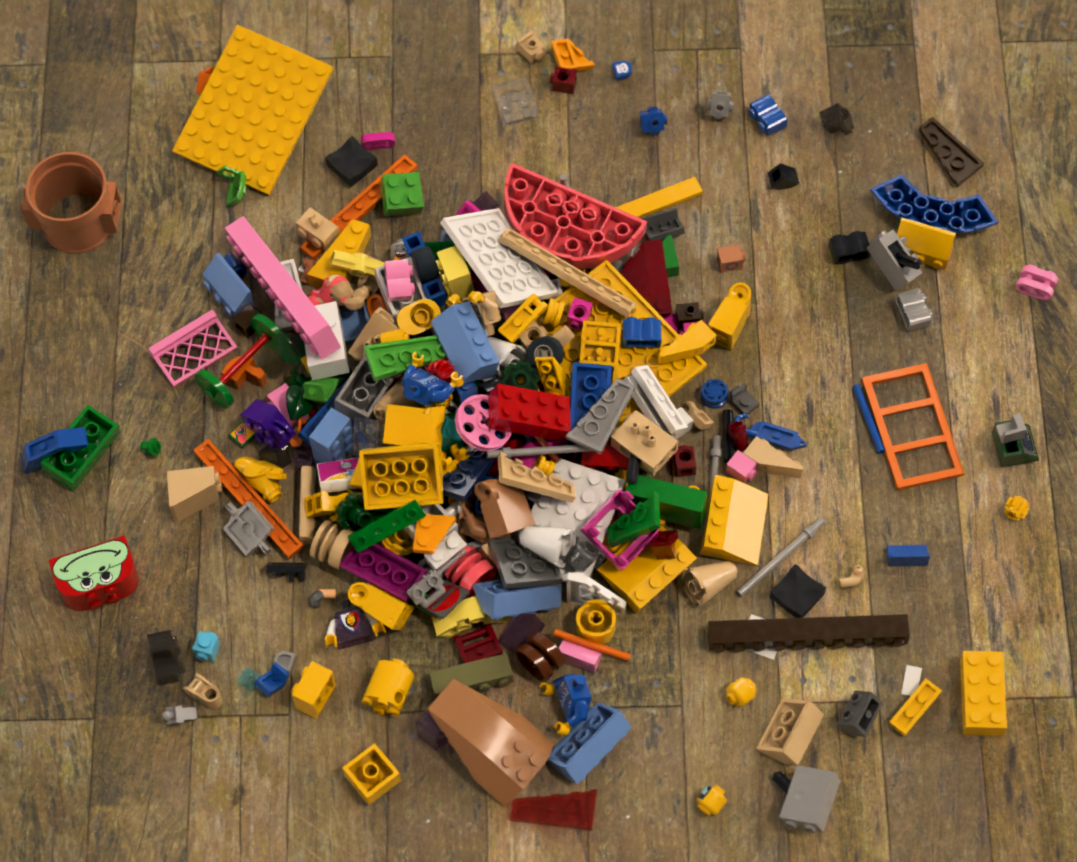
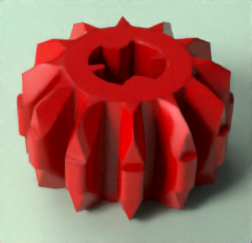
M438 359L431 362L425 371L439 377L443 381L451 383V374L454 372L455 366H450V361Z

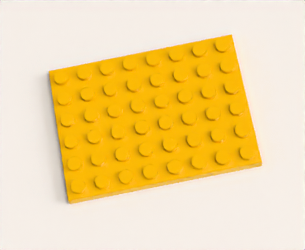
M237 25L172 152L215 172L223 166L240 172L244 171L246 186L270 196L334 70L333 66ZM225 171V172H224V173H226V174H233V173L228 172V171Z
M605 260L588 275L637 304L628 317H636L640 320L653 317L661 320L662 341L660 347H623L622 322L623 319L628 317L623 316L575 286H571L555 298V302L559 303L561 301L565 303L557 328L552 327V324L548 323L546 325L542 323L544 313L536 321L539 327L543 325L548 332L547 336H552L564 325L568 326L567 316L574 298L593 303L589 321L621 323L617 378L623 380L626 376L633 375L631 371L635 367L648 365L668 397L707 368V363L699 355L661 365L658 363L659 351L664 346L672 344L674 338L679 334L608 260ZM576 314V315H575L576 317H579V318H580V317H583V315H581V314ZM568 326L575 334V337L563 346L564 357L560 365L571 379V366L573 362L579 363L582 330H574ZM532 335V336L530 337V339H531V340H535V339L538 338L539 336H538V335ZM632 396L616 425L618 428L623 424L625 417L628 414H632L635 410L644 415Z

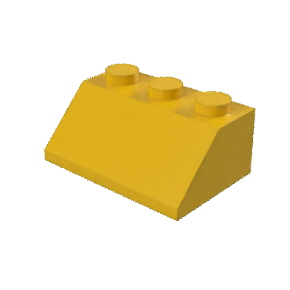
M901 218L897 236L899 238L901 236L906 238L907 242L904 243V246L910 248V255L916 253L922 264L932 266L935 269L946 270L956 233Z

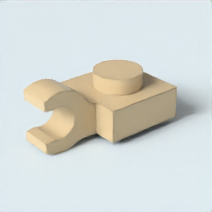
M686 401L689 410L683 409L693 419V425L700 430L711 428L714 424L711 418L703 410H699L693 401Z

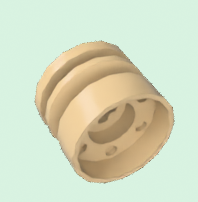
M330 520L324 521L312 541L310 557L318 559L322 563L328 559L329 566L340 571L343 570L339 565L353 547L348 535L354 533V531L343 529L340 532V525L334 524Z

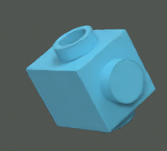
M199 631L192 650L195 658L198 660L214 663L221 645L216 634L209 631L205 633Z

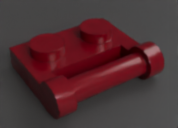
M491 623L485 624V627L467 634L453 636L463 663L503 654ZM487 634L489 636L488 638L463 646L465 642Z

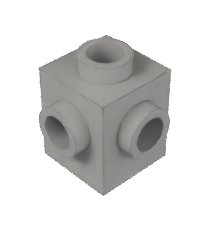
M713 91L712 99H708L707 109L710 110V115H713L716 119H724V117H728L729 112H733L732 92Z

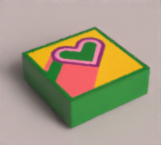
M243 421L229 433L230 438L242 448L250 443L255 435L252 430L244 425Z

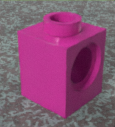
M574 298L567 316V325L574 330H582L583 320H589L593 303ZM576 314H581V315H583V317H580V318H579V317H576L575 315H576Z

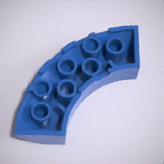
M903 174L870 189L876 199L899 218L909 219L950 232H973L998 224L997 219L979 194L956 199V201H945L944 198L922 194Z

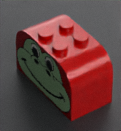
M125 535L49 560L55 584L63 602L68 608L75 611L94 610L107 603H116L120 599L131 595L139 583L137 569Z

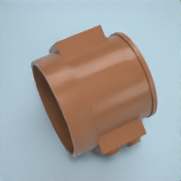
M62 152L45 158L34 167L27 179L26 185L23 187V195L25 197L20 205L21 212L24 213V221L27 222L29 229H42L47 241L53 247L72 254L91 251L104 243L110 233H117L122 204L117 183L107 182L102 167L94 159L77 152ZM85 194L99 199L90 210L76 217L60 219L47 216L50 209L58 201L71 195Z

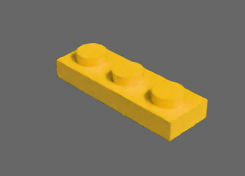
M925 679L890 720L889 725L905 737L938 698L942 690L928 679Z

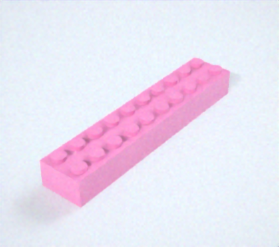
M242 216L225 227L228 233L226 238L231 245H235L232 249L238 257L242 256L240 259L246 268L250 266L249 271L252 276L259 278L257 281L262 289L267 288L265 290L271 300L275 299L274 303L280 311L284 310L282 313L288 322L292 321L291 325L297 333L301 332V339L305 344H310L308 347L313 355L318 354L323 360L341 348L330 325L245 217Z

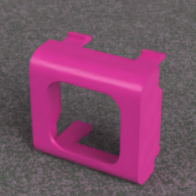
M621 489L613 493L580 528V531L619 571L623 570L660 530L656 529L637 537L620 555L612 554L596 538L600 532L595 526L610 510L617 509L624 515L636 509L635 504L631 501L634 497L628 490L623 492Z

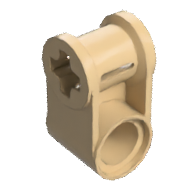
M196 673L193 681L188 687L185 686L183 690L190 697L198 700L208 708H219L223 701L219 689L203 676ZM210 695H216L214 699H208Z

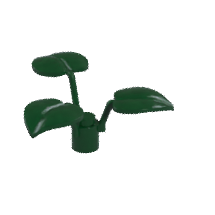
M284 332L277 334L279 355L287 364L297 363L293 370L290 371L291 375L286 377L284 381L289 386L286 392L288 414L290 420H294L307 415L313 408V401L303 399V384L312 378L311 376L306 378L304 374L296 372L301 364L300 358L306 356L304 342L298 336ZM350 367V373L330 377L339 379L337 388H340L352 374Z

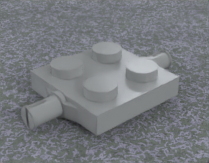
M247 501L240 509H236L232 502L228 503L225 508L229 511L231 517L229 522L223 527V530L245 556H250L257 548H260L265 555L269 554L271 548H269L265 541L275 528L252 501Z

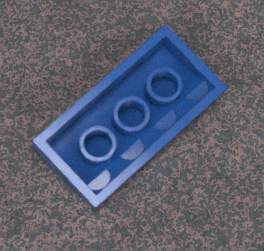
M573 362L570 380L571 431L611 386L612 366Z

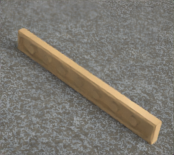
M510 228L498 240L625 317H628L637 305L635 302Z

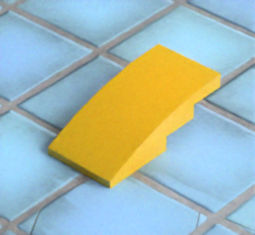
M583 320L579 363L612 366V385L617 380L621 323Z

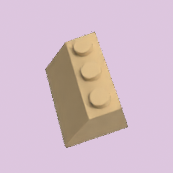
M782 698L756 750L783 764L799 765L816 729L820 725L824 713L811 701Z

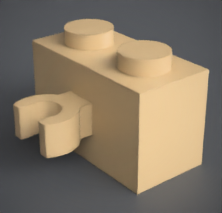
M311 207L296 221L297 233L302 238L309 239L316 248H321L324 251L340 235L337 225Z

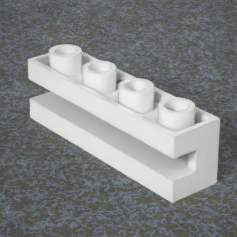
M649 366L635 367L631 371L633 375L626 376L623 381L635 386L632 397L646 418L677 439L688 426Z

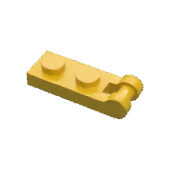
M535 293L531 294L498 329V333L510 343H514L548 309L549 305L544 301L541 302ZM533 305L537 307L534 311L530 308Z

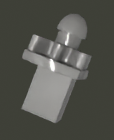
M182 705L166 707V711L162 714V719L168 721L167 726L182 724L185 720L197 719L196 707L182 708Z

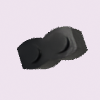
M854 231L849 235L838 234L829 240L828 246L834 264L861 261L871 256L867 250L870 244L866 232Z

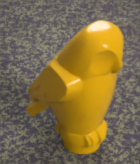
M240 457L234 462V468L245 478L250 486L263 494L264 500L274 503L283 495L281 492L282 487L277 483L278 479L287 478V473H283L282 468L270 462L259 461L251 457Z

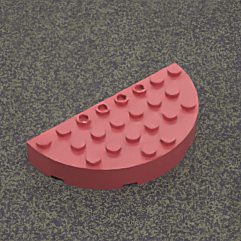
M511 163L504 189V209L507 220L518 234L577 269L596 268L605 260L612 263L622 258L639 243L646 232L647 221L514 163Z

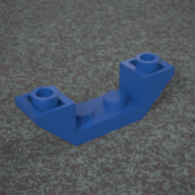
M85 428L55 430L25 444L21 454L24 473L27 474L41 468V460L57 452L67 450L74 453L89 446Z

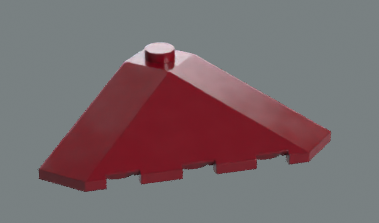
M662 239L643 241L639 246V251L634 257H630L620 274L659 315L671 314L672 306Z

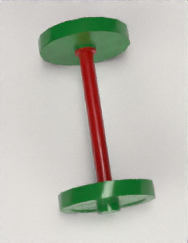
M257 313L250 320L253 329L260 339L219 379L205 369H200L194 375L197 384L203 392L223 408L228 409L234 403L233 396L224 384L265 343L278 352L277 334L283 333V331L262 314Z

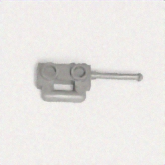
M462 550L440 570L430 569L428 574H424L422 579L406 591L416 605L420 604L422 608L426 609L445 594L446 589L442 585L444 581L440 575L464 554L466 555V550ZM434 587L436 591L425 599L424 594Z

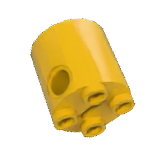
M401 660L378 661L363 696L362 703L374 708L373 712L383 716L385 713H388L394 717H399L415 678L414 673Z

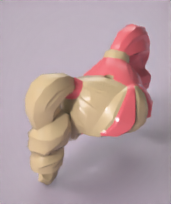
M332 275L324 279L321 288L312 290L308 298L314 306L337 301L339 306H346L350 310H358L362 308L364 302L369 298L372 293V287L370 285H363L353 290L345 277Z

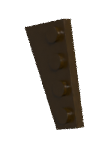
M931 117L919 127V132L957 187L984 166L983 161L935 118Z

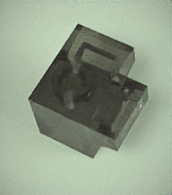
M837 103L819 112L823 127L831 134L836 131H841L845 135L852 133L854 125L851 114L846 107L844 108Z

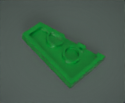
M653 491L649 494V499L643 503L640 501L635 505V510L629 514L622 515L607 527L609 546L613 548L660 528L659 494Z

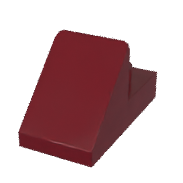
M677 530L658 531L651 540L650 547L656 559L676 558L674 543L678 539Z

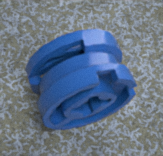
M710 379L703 384L701 398L704 405L708 408L719 409L727 403L728 387L725 382L719 379Z

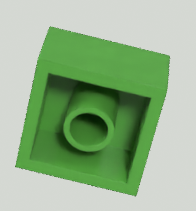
M419 172L383 174L380 180L384 217L421 214L424 205Z

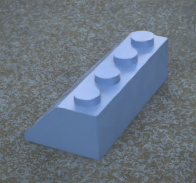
M469 301L451 305L431 320V325L448 361H450V365L455 366L454 372H458V378L461 375L463 376V384L496 374L499 361Z
M501 579L473 584V589L482 612L494 620H500L505 616L517 617L522 613L534 614L538 610L551 611L555 607H561L562 584L504 589Z
M598 702L588 712L587 719L574 726L569 734L552 749L546 762L564 778L578 784L585 779L593 767L600 763V760L607 753L612 751L617 742L627 735L632 726L620 710Z

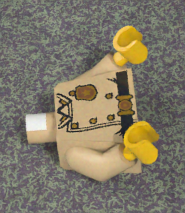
M472 291L462 301L457 294H453L446 300V304L449 307L469 301L486 336L496 334L493 323L500 321L501 316L495 291L484 293Z

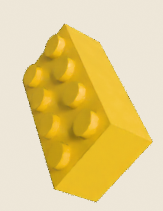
M963 651L960 658L963 735L1004 736L1007 729L1003 652Z

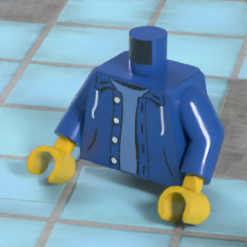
M417 352L412 354V365L408 366L402 379L405 397L408 400H414L425 406L445 402L455 390L454 387L463 385V376L461 375L458 378V372L451 374L452 382L448 383L421 368L418 369L417 367L422 366L424 363V355L417 359Z
M567 674L554 680L553 684H540V688L546 689L542 693L543 695L552 696L555 689H557L556 694L567 721L565 724L557 722L554 725V729L559 730L557 734L566 736L570 732V727H574L579 722L587 719L591 694L586 684L585 676L581 674Z

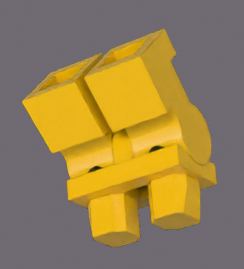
M320 491L305 497L306 517L331 515L329 519L332 522L336 521L339 516L336 514V509L341 501H345V497L349 493L328 496V491Z

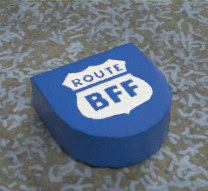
M628 61L612 63L617 81L631 76L632 65Z

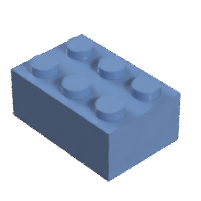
M333 408L327 412L309 436L315 463L344 460L347 454H351L355 448L351 419Z

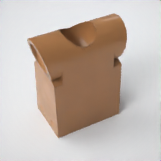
M499 477L475 484L474 492L476 497L482 502L480 506L490 539L535 524L523 490L499 483Z

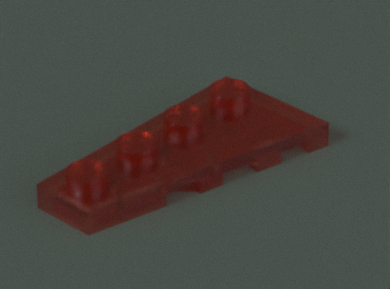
M597 789L561 795L551 794V796L515 798L513 799L511 821L592 831Z

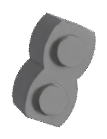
M919 288L898 293L896 297L898 309L909 332L930 326L933 319L932 310L928 309L925 304L927 302L924 293H921Z

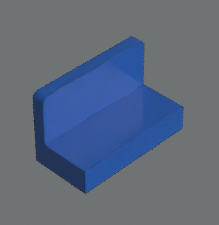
M887 545L888 567L927 566L930 559V553H927V545Z

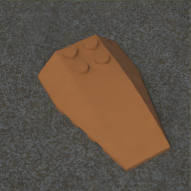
M455 679L448 683L427 708L439 729L444 732L448 742L460 756L459 758L470 771L472 778L502 806L508 804L524 790L549 759L554 744L525 717Z

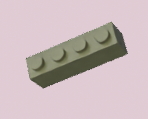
M507 653L429 672L435 699L452 679L480 692L488 691L491 687L495 686L505 687L513 682V673Z

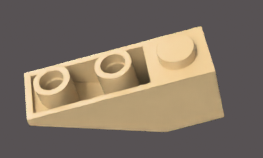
M756 436L743 452L744 455L757 463V472L798 478L803 476L804 467H802L800 462L790 459L782 450L775 449L765 439H760Z

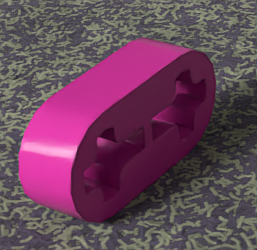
M391 132L364 134L361 136V145L366 150L391 148L395 146V135Z

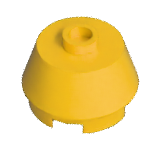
M402 529L379 541V545L400 556H405L413 552L414 541Z

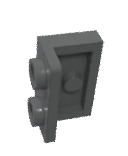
M676 208L641 218L647 221L645 236L648 241L665 240L668 235H672V238L685 234L684 226L678 218Z

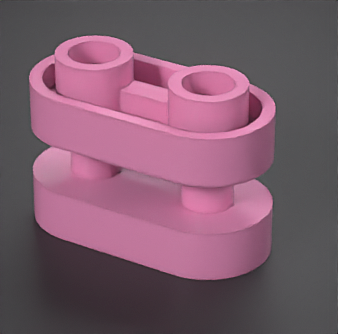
M1034 265L1023 266L1020 273L1021 278L1018 279L1015 286L1020 293L1040 300H1051L1054 293L1053 288L1056 287L1058 282L1056 274L1052 271L1039 269Z

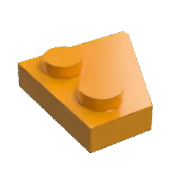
M569 38L551 42V48L558 67L577 69V71L594 68V62L592 60L589 62L583 56L584 53L579 48H576Z
M425 514L426 517L418 520L416 523L413 553L434 554L439 543L446 537L448 530L456 523L455 516Z

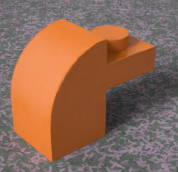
M241 356L232 359L221 371V375H223ZM251 357L226 382L227 384L239 390L247 379L261 387L267 383L264 370L257 367L254 358Z

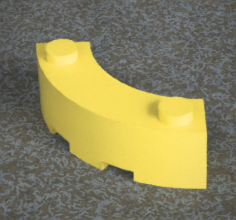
M477 596L463 599L444 619L440 618L441 620H438L431 616L436 635L452 638L458 633L472 627L471 624L481 621H483L484 625L489 623H506L513 618L505 616L500 620L491 619L490 616L482 612Z

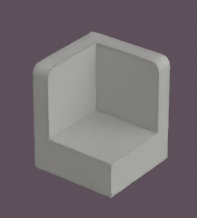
M1020 413L1012 415L1011 422L996 426L1002 444L1023 439L1027 431Z

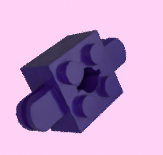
M256 399L241 414L244 425L254 432V438L259 443H265L271 448L281 449L296 434L278 408Z

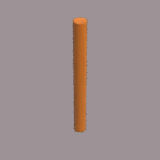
M554 629V637L629 661V653Z

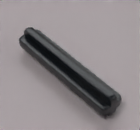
M725 409L722 411L723 459L725 463H728L734 456V442L728 433V425L733 423V411Z

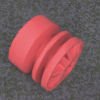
M473 546L463 549L466 550V555L464 554L444 572V576L451 580V583L470 591L466 596L467 598L476 596L473 584L493 581L497 573V568L488 560H482V554L478 553Z

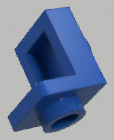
M275 662L272 664L269 672L256 680L255 686L269 698L285 687L289 673Z

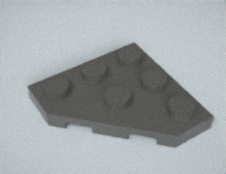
M510 538L490 539L489 547L504 589L562 583L563 578L559 568L543 560L528 548L523 549L515 544L516 541Z

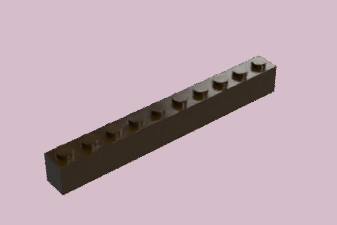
M908 614L708 621L707 628L709 651L717 653L724 652L725 650L742 652L745 649L763 651L773 648L780 651L785 648L802 650L805 647L823 649L832 646L839 649L845 646L862 648L865 645L883 647L891 644L899 647L908 644L910 638Z

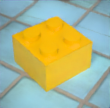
M311 661L310 665L303 669L302 678L299 683L293 686L291 694L297 710L317 719L335 689L336 682L333 671Z
M375 743L342 768L346 779L368 805H371L401 782L400 773Z

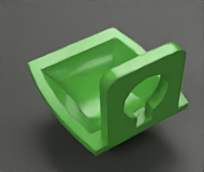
M223 166L217 171V174L231 180L225 206L231 207L239 204L245 195L247 187L245 186L246 175L244 171L240 172ZM225 171H228V172H231V173H233V174H226V173H224V172H225Z
M327 377L304 382L303 399L327 403L336 390L339 379Z

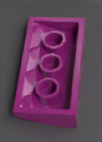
M377 543L359 553L353 546L339 565L340 568L405 603L411 599L406 591L422 579L424 574H428L426 569Z

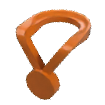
M299 418L297 435L290 439V444L293 447H299L302 444V439L298 437V434L301 431V425L304 424L306 426L308 423L302 418Z

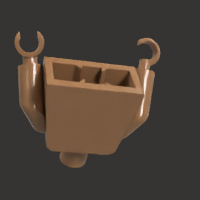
M462 501L461 509L465 513V516H463L465 521L460 532L484 544H489L490 537L484 516L476 514V512L470 513L469 509L465 506L466 502ZM506 534L493 539L511 538V535Z

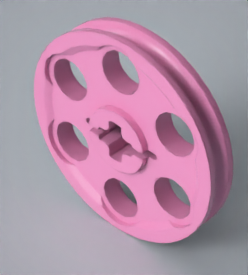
M478 394L464 400L457 409L455 415L456 430L461 439L476 450L485 452L497 450L508 441L512 433L489 428V409H483L480 405L482 401L489 405V396ZM464 407L471 408L473 415L466 414ZM463 425H469L472 428V432H466ZM495 431L502 432L504 439L497 438ZM480 436L487 439L488 443L486 445L479 441Z

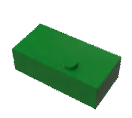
M88 404L68 429L85 428L89 446L74 453L62 450L44 458L41 462L44 473L73 492L120 434L117 423Z
M638 475L636 484L630 485L628 483L626 490L634 497L631 501L635 505L640 501L642 503L650 498L649 494L655 491L659 494L660 520L701 530L707 512L706 491Z

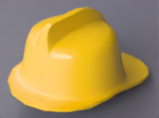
M421 299L405 306L399 311L397 324L400 329H404L406 334L416 335L432 328L431 320L441 314V311L436 302L431 299Z

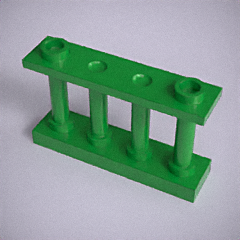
M416 499L402 507L373 509L370 524L357 529V531L348 535V538L359 553L426 517Z

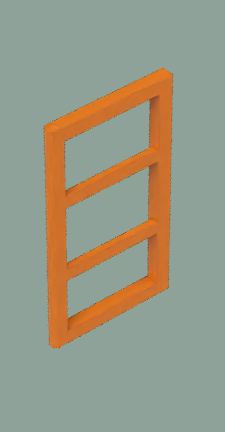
M927 363L862 377L861 381L885 449V455L897 491L965 475ZM922 374L930 398L880 409L872 385ZM932 405L942 435L892 446L883 416ZM940 443L946 444L953 465L952 469L903 479L895 453Z

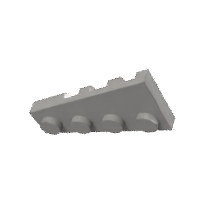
M617 378L602 395V398L589 409L585 417L581 418L576 427L566 435V439L602 454L635 390V386Z

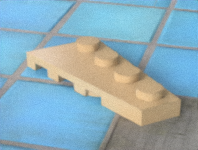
M500 451L498 455L499 483L573 503L576 498L574 484L552 474L547 476L537 467L531 469L522 465L523 461L519 459L513 461L506 458L507 454Z

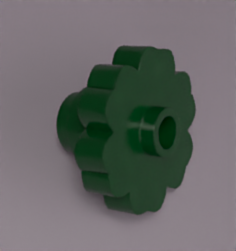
M520 360L516 365L509 364L503 370L505 378L501 380L502 384L538 391L536 383L540 381L538 370L531 368L529 362ZM523 377L524 383L518 384L517 378Z
M353 492L345 497V501L339 503L336 509V514L339 516L336 521L345 530L350 528L352 531H355L370 524L373 509L365 510L363 493Z

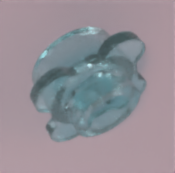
M245 668L241 678L238 679V684L248 687L249 690H254L256 688L255 682L261 677V674L256 673L250 668Z

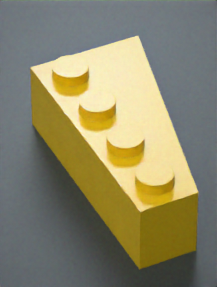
M354 219L351 220L307 273L310 286L321 288L324 279L332 275L345 277L350 283L353 276L349 273L350 271L330 266L332 252L338 250L350 254L364 253L371 238L370 224Z

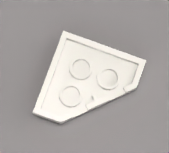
M568 573L567 603L583 606L589 600L599 599L605 601L613 608L616 615L625 616L627 604L625 600L583 573Z

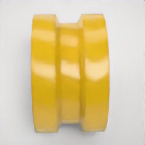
M550 298L542 323L546 325L549 323L552 324V327L557 328L565 303L561 301L558 303L555 302V299Z

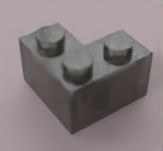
M171 630L148 634V645L158 685L183 681L181 674L185 673L183 662H179L178 655L182 654L177 636H173Z

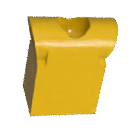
M736 283L730 288L729 294L724 298L708 324V327L717 335L715 343L731 351L746 323V319L751 313V289L746 283Z
M387 404L383 443L414 445L441 442L442 449L441 427L445 422L446 406L422 408Z
M356 582L348 590L350 602L392 630L402 631L415 606L408 602L405 603L372 584Z

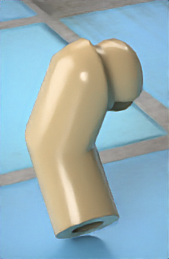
M856 565L853 567L850 577L839 579L840 588L858 586L865 575L863 567Z

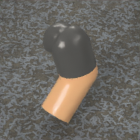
M336 589L317 590L309 597L310 606L319 607L320 600L336 598Z

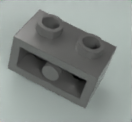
M854 690L837 724L848 735L866 737L883 702L872 692Z

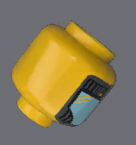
M718 785L714 787L706 786L696 799L697 807L708 816L711 814L717 815L727 802L724 796L725 791Z

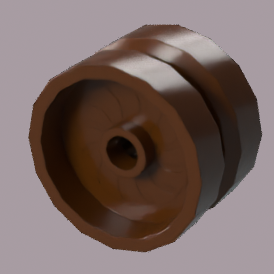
M535 631L528 638V644H521L515 650V655L532 676L544 683L553 676V670H559L566 663V660L559 648L548 637Z

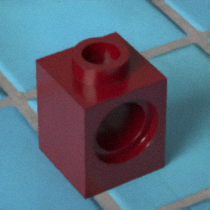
M555 67L554 73L550 75V84H552L553 91L574 94L577 69Z
M682 445L675 452L674 463L677 477L696 475V460L693 446ZM687 458L689 461L683 462L680 459Z

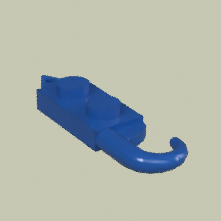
M740 414L736 416L733 422L740 421L742 418H749V415ZM758 421L751 429L746 428L747 437L755 439L757 436L760 439L767 440L770 445L792 452L793 449L807 447V444L798 435V432L771 423Z

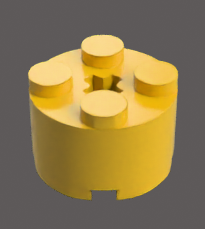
M593 599L585 602L576 614V631L578 636L599 644L610 642L616 630L615 611L603 600Z

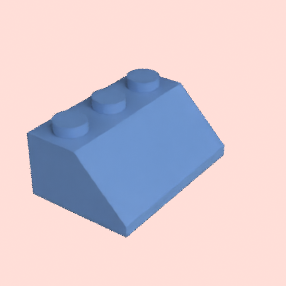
M217 253L203 272V285L205 288L214 293L213 296L218 304L222 303L224 305V310L229 317H234L248 304L255 308L250 289L220 253Z

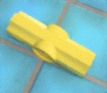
M334 250L330 258L331 267L350 271L351 275L357 277L370 276L375 278V268L384 266V262L369 259L363 253L350 254Z

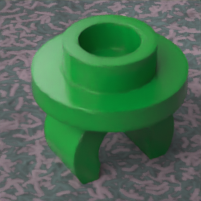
M150 438L149 442H141L140 450H145V454L157 457L159 452H161V443L156 438Z

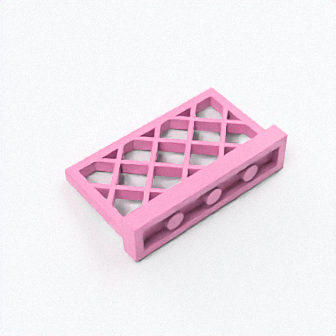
M212 309L151 346L149 354L175 388L194 376L200 369H206L238 349V347ZM216 324L220 329L219 336L208 334L209 328ZM196 336L204 337L203 346L192 344L193 338ZM207 338L218 339L216 348L205 346ZM220 340L228 341L231 345L226 350L218 349ZM181 345L188 346L187 355L177 354V348ZM191 347L202 349L200 358L189 356ZM204 350L215 352L214 357L210 360L203 359ZM165 355L173 356L171 365L163 364L160 358ZM175 357L186 359L184 368L173 366ZM188 359L199 361L198 367L194 370L186 368ZM172 369L183 371L182 377L174 381L171 376Z

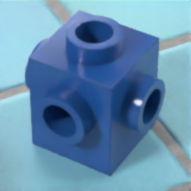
M649 107L645 111H639L643 133L658 134L660 131L665 130L664 125L667 124V116L663 114L661 109Z

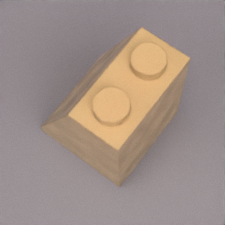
M214 466L167 471L169 507L174 522H180L220 500L219 493L223 492L219 472H215Z

